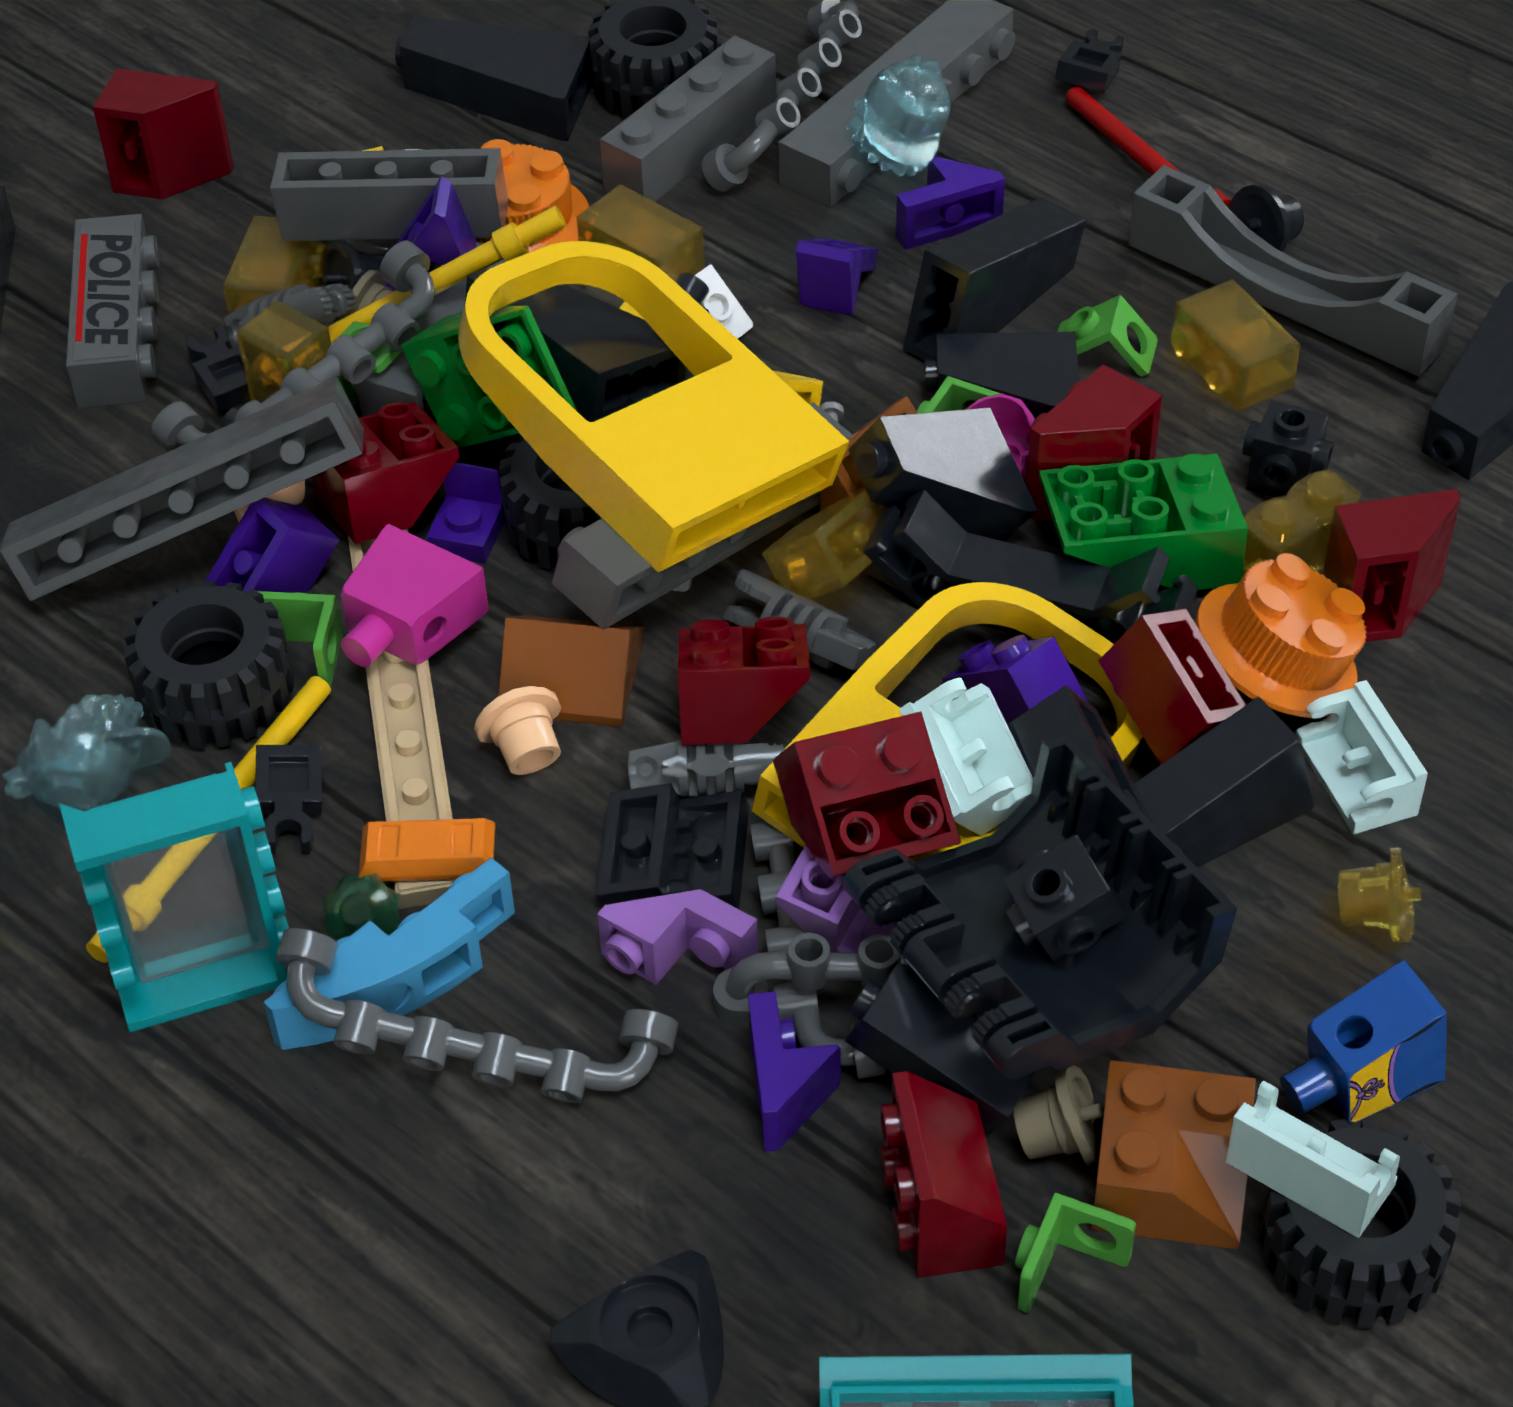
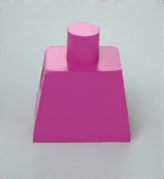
M387 524L342 588L341 598L349 633L341 640V648L352 662L361 667H369L383 651L411 664L423 663L489 611L484 568Z

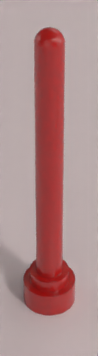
M1072 87L1066 93L1068 105L1151 176L1163 165L1179 171L1082 88ZM1214 189L1228 207L1231 199L1220 190Z

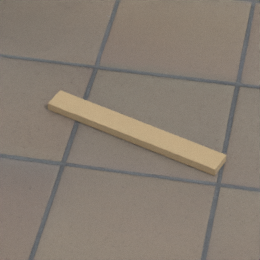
M348 536L353 571L376 538L355 544ZM383 651L369 667H366L386 821L453 819L429 661L427 659L420 664H411ZM456 879L394 881L399 909L431 904L448 891Z

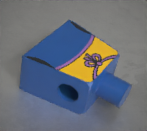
M1403 960L1311 1021L1307 1026L1309 1061L1280 1076V1084L1287 1099L1300 1114H1304L1330 1100L1347 1122L1356 1123L1445 1081L1447 1012L1408 963Z

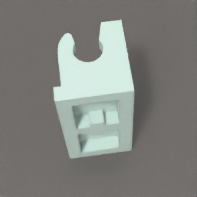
M955 678L943 683L915 703L909 702L899 709L902 716L922 711L956 823L982 836L1004 822L1031 794L1034 779L990 688L980 683L967 690L962 678Z
M1367 680L1355 683L1354 688L1318 698L1310 703L1306 709L1312 718H1322L1330 713L1331 715L1323 721L1312 722L1296 729L1295 735L1300 739L1303 756L1352 834L1417 816L1428 773Z
M1262 1081L1257 1092L1258 1097L1254 1107L1244 1102L1233 1118L1226 1163L1359 1238L1396 1185V1172L1400 1156L1384 1148L1378 1160L1379 1164L1277 1108L1278 1088L1266 1081Z

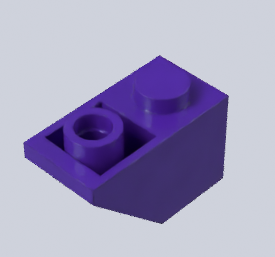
M1018 635L995 647L991 640L979 643L963 652L958 657L961 666L942 678L943 683L955 678H962L967 690L980 683L990 688L1007 724L1065 685L1089 703L1054 637L1028 641L1025 635Z

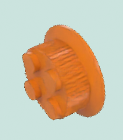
M502 139L490 140L482 145L481 148H500L508 195L505 225L514 222L518 226L553 206H557L565 220L566 227L528 246L529 252L555 243L584 241L591 224L590 207L584 195L570 183L567 165H564L562 156L559 153L543 150V148H538L537 146L532 147L531 144L520 145L517 143L513 145ZM486 237L482 239H476V242L484 244L493 238Z
M1290 553L1279 554L1275 561L1270 559L1269 561L1264 560V562L1255 563L1254 566H1251L1246 571L1239 583L1223 585L1209 592L1200 603L1195 618V624L1232 684L1238 690L1252 699L1259 696L1271 709L1299 717L1312 718L1306 707L1316 699L1354 688V684L1357 683V670L1354 659L1363 648L1367 638L1365 621L1362 619L1365 605L1361 598L1348 589L1339 588L1336 583H1332L1331 579L1326 578L1323 574H1319L1318 571H1313L1301 558Z

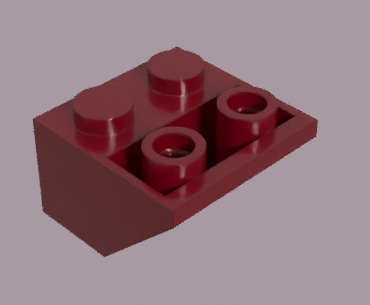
M117 68L93 105L113 193L165 199L231 174L234 169L217 81Z
M1103 364L1085 381L1076 382L1070 388L1066 397L1050 412L1040 414L1033 421L1027 434L1029 458L1024 482L1038 510L1031 519L1034 521L1052 519L1038 478L1039 470L1059 469L1069 465L1090 466L1122 463L1131 459H1155L1162 395Z
M416 402L390 403L381 407L378 413L360 417L359 420L364 428L362 454L312 476L316 497L355 544L377 538L387 524L401 530L411 528L459 459L458 446Z
M1457 489L1335 506L1323 575L1331 579L1332 583H1336L1339 588H1345L1354 592L1363 601L1365 611L1362 614V619L1365 621L1364 625L1366 626V642L1402 637L1441 586L1461 499Z
M1187 609L1142 615L1098 660L1111 681L1115 693L1123 701L1144 736L1148 748L1154 753L1160 765L1245 706L1244 701Z
M767 617L756 621L755 626L729 627V623L726 621L708 619L693 623L691 628H680L678 685L681 745L747 743L810 679L806 624H793L791 619L784 617Z
M922 711L796 741L773 759L791 825L829 878L844 875L857 862L893 849L899 850L910 858L953 847L961 843Z
M910 1072L892 1073L891 1103L880 1105V1121L885 1144L879 1145V1157L885 1188H895L898 1206L892 1208V1216L899 1252L911 1250L917 1278L1004 1266L1007 1224L977 1102Z

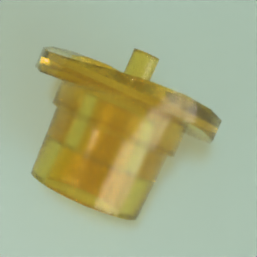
M1390 848L1391 862L1376 863L1372 867L1341 869L1338 877V896L1343 926L1380 927L1381 930L1389 929L1393 942H1409L1413 937L1415 926L1413 901H1421L1420 887L1410 888L1401 848Z

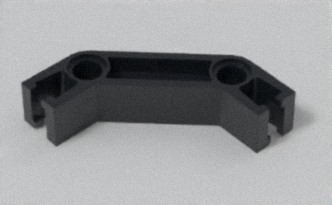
M925 490L911 496L905 504L906 510L902 518L900 517L901 511L895 505L884 509L863 550V553L919 607H922L934 595L953 586L977 582L1004 584L1029 591L1044 598L1113 644L1142 615L1187 609L1189 613L1198 589L1192 580L1183 574L1173 579L1172 585L1174 587L1157 592L1170 559L1159 546L1115 566H1101L967 533ZM977 624L1016 635H1025V637L1031 638L1030 636L1009 627L994 624Z

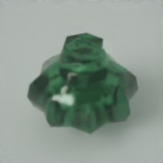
M377 873L363 877L342 875L335 890L321 899L325 914L322 933L338 941L343 937L351 936L371 921L389 936L401 923L398 913L401 894L386 887Z

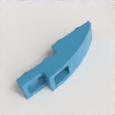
M490 858L473 872L458 877L451 884L448 891L422 911L407 916L389 936L373 922L369 921L351 936L339 939L330 974L315 975L317 990L321 995L329 999L342 1002L346 1000L365 1001L381 1007L385 1012L403 1016L455 988L483 968L479 941L515 914L509 871L493 858ZM287 980L282 982L273 995L263 1002L273 1042L282 1050L317 1045L334 1040L336 1029L324 1027L306 1019L292 1004L286 987Z

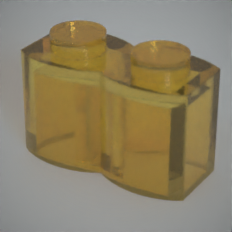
M1323 470L1300 479L1292 486L1287 496L1272 498L1255 506L1244 517L1248 526L1242 577L1255 563L1264 562V560L1269 561L1270 559L1275 561L1277 556L1282 553H1290L1301 558L1313 571L1324 569L1335 506L1360 502L1362 493L1334 471Z

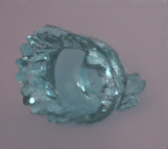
M914 55L904 62L895 63L882 69L872 79L862 98L854 103L856 113L847 125V129L853 133L852 142L858 146L860 152H868V162H879L882 171L892 169L898 176H903L907 171L911 177L921 172L922 169L927 168V164L934 158L951 109L950 95L941 80L942 72L939 69L940 62L937 59L922 61L923 57L921 55Z
M88 694L80 700L78 705L71 704L65 714L52 728L43 719H36L27 747L17 755V767L2 774L7 782L4 793L6 796H12L15 799L34 795L41 802L61 810L59 805L61 803L87 811L90 808L111 803L121 796L128 787L133 769L158 764L169 758L172 753L171 744L168 736L162 731L150 727H138L140 719L145 714L141 702H135L132 697L125 698L122 694L117 696Z

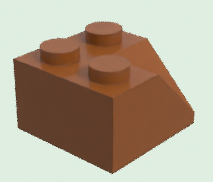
M1110 1060L1094 1206L1135 1221V1236L1238 1250L1247 1174L1226 1163V1157L1235 1114L1244 1102L1254 1107L1256 1078ZM1091 1225V1230L1108 1232L1097 1225Z

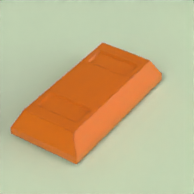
M486 818L368 822L363 825L359 882L457 879L463 874L471 873L488 859H494L495 822Z

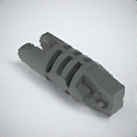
M340 283L317 288H310L307 285L299 284L259 297L224 317L231 346L233 348L244 343L247 348L274 347L313 335L320 331L323 323L350 314L356 303V295L353 294V289L350 290L347 285L343 286Z
M742 568L741 571H738L735 586L746 594L767 604L763 613L755 612L746 606L729 605L723 618L725 621L736 626H755V622L763 618L784 617L791 619L793 624H806L809 661L828 670L833 668L834 663L850 670H858L873 655L876 643L848 628L849 618L831 609L824 608L823 605L802 595L795 594L793 591Z
M677 739L675 742L630 750L628 753L630 788L672 783L677 795L680 797H697L742 790L743 794H745L744 786L758 785L760 775L785 747H783V744L776 745V743L772 746H769L768 743L681 745V739Z

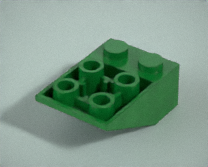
M505 306L493 313L489 319L498 336L576 410L529 306ZM463 312L442 318L401 344V348L434 414L438 426L458 446V449L519 433L477 384L463 361L458 341L459 326Z
M1217 453L1206 455L1187 454L1183 457L1153 460L1131 459L1122 463L1090 466L1069 465L1059 469L1039 470L1038 478L1065 554L1101 566L1112 567L1159 546L1170 557L1160 585L1169 588L1174 587L1172 585L1173 579L1183 574L1192 580L1198 587L1197 590L1213 589L1227 584L1239 583L1242 579L1248 526Z

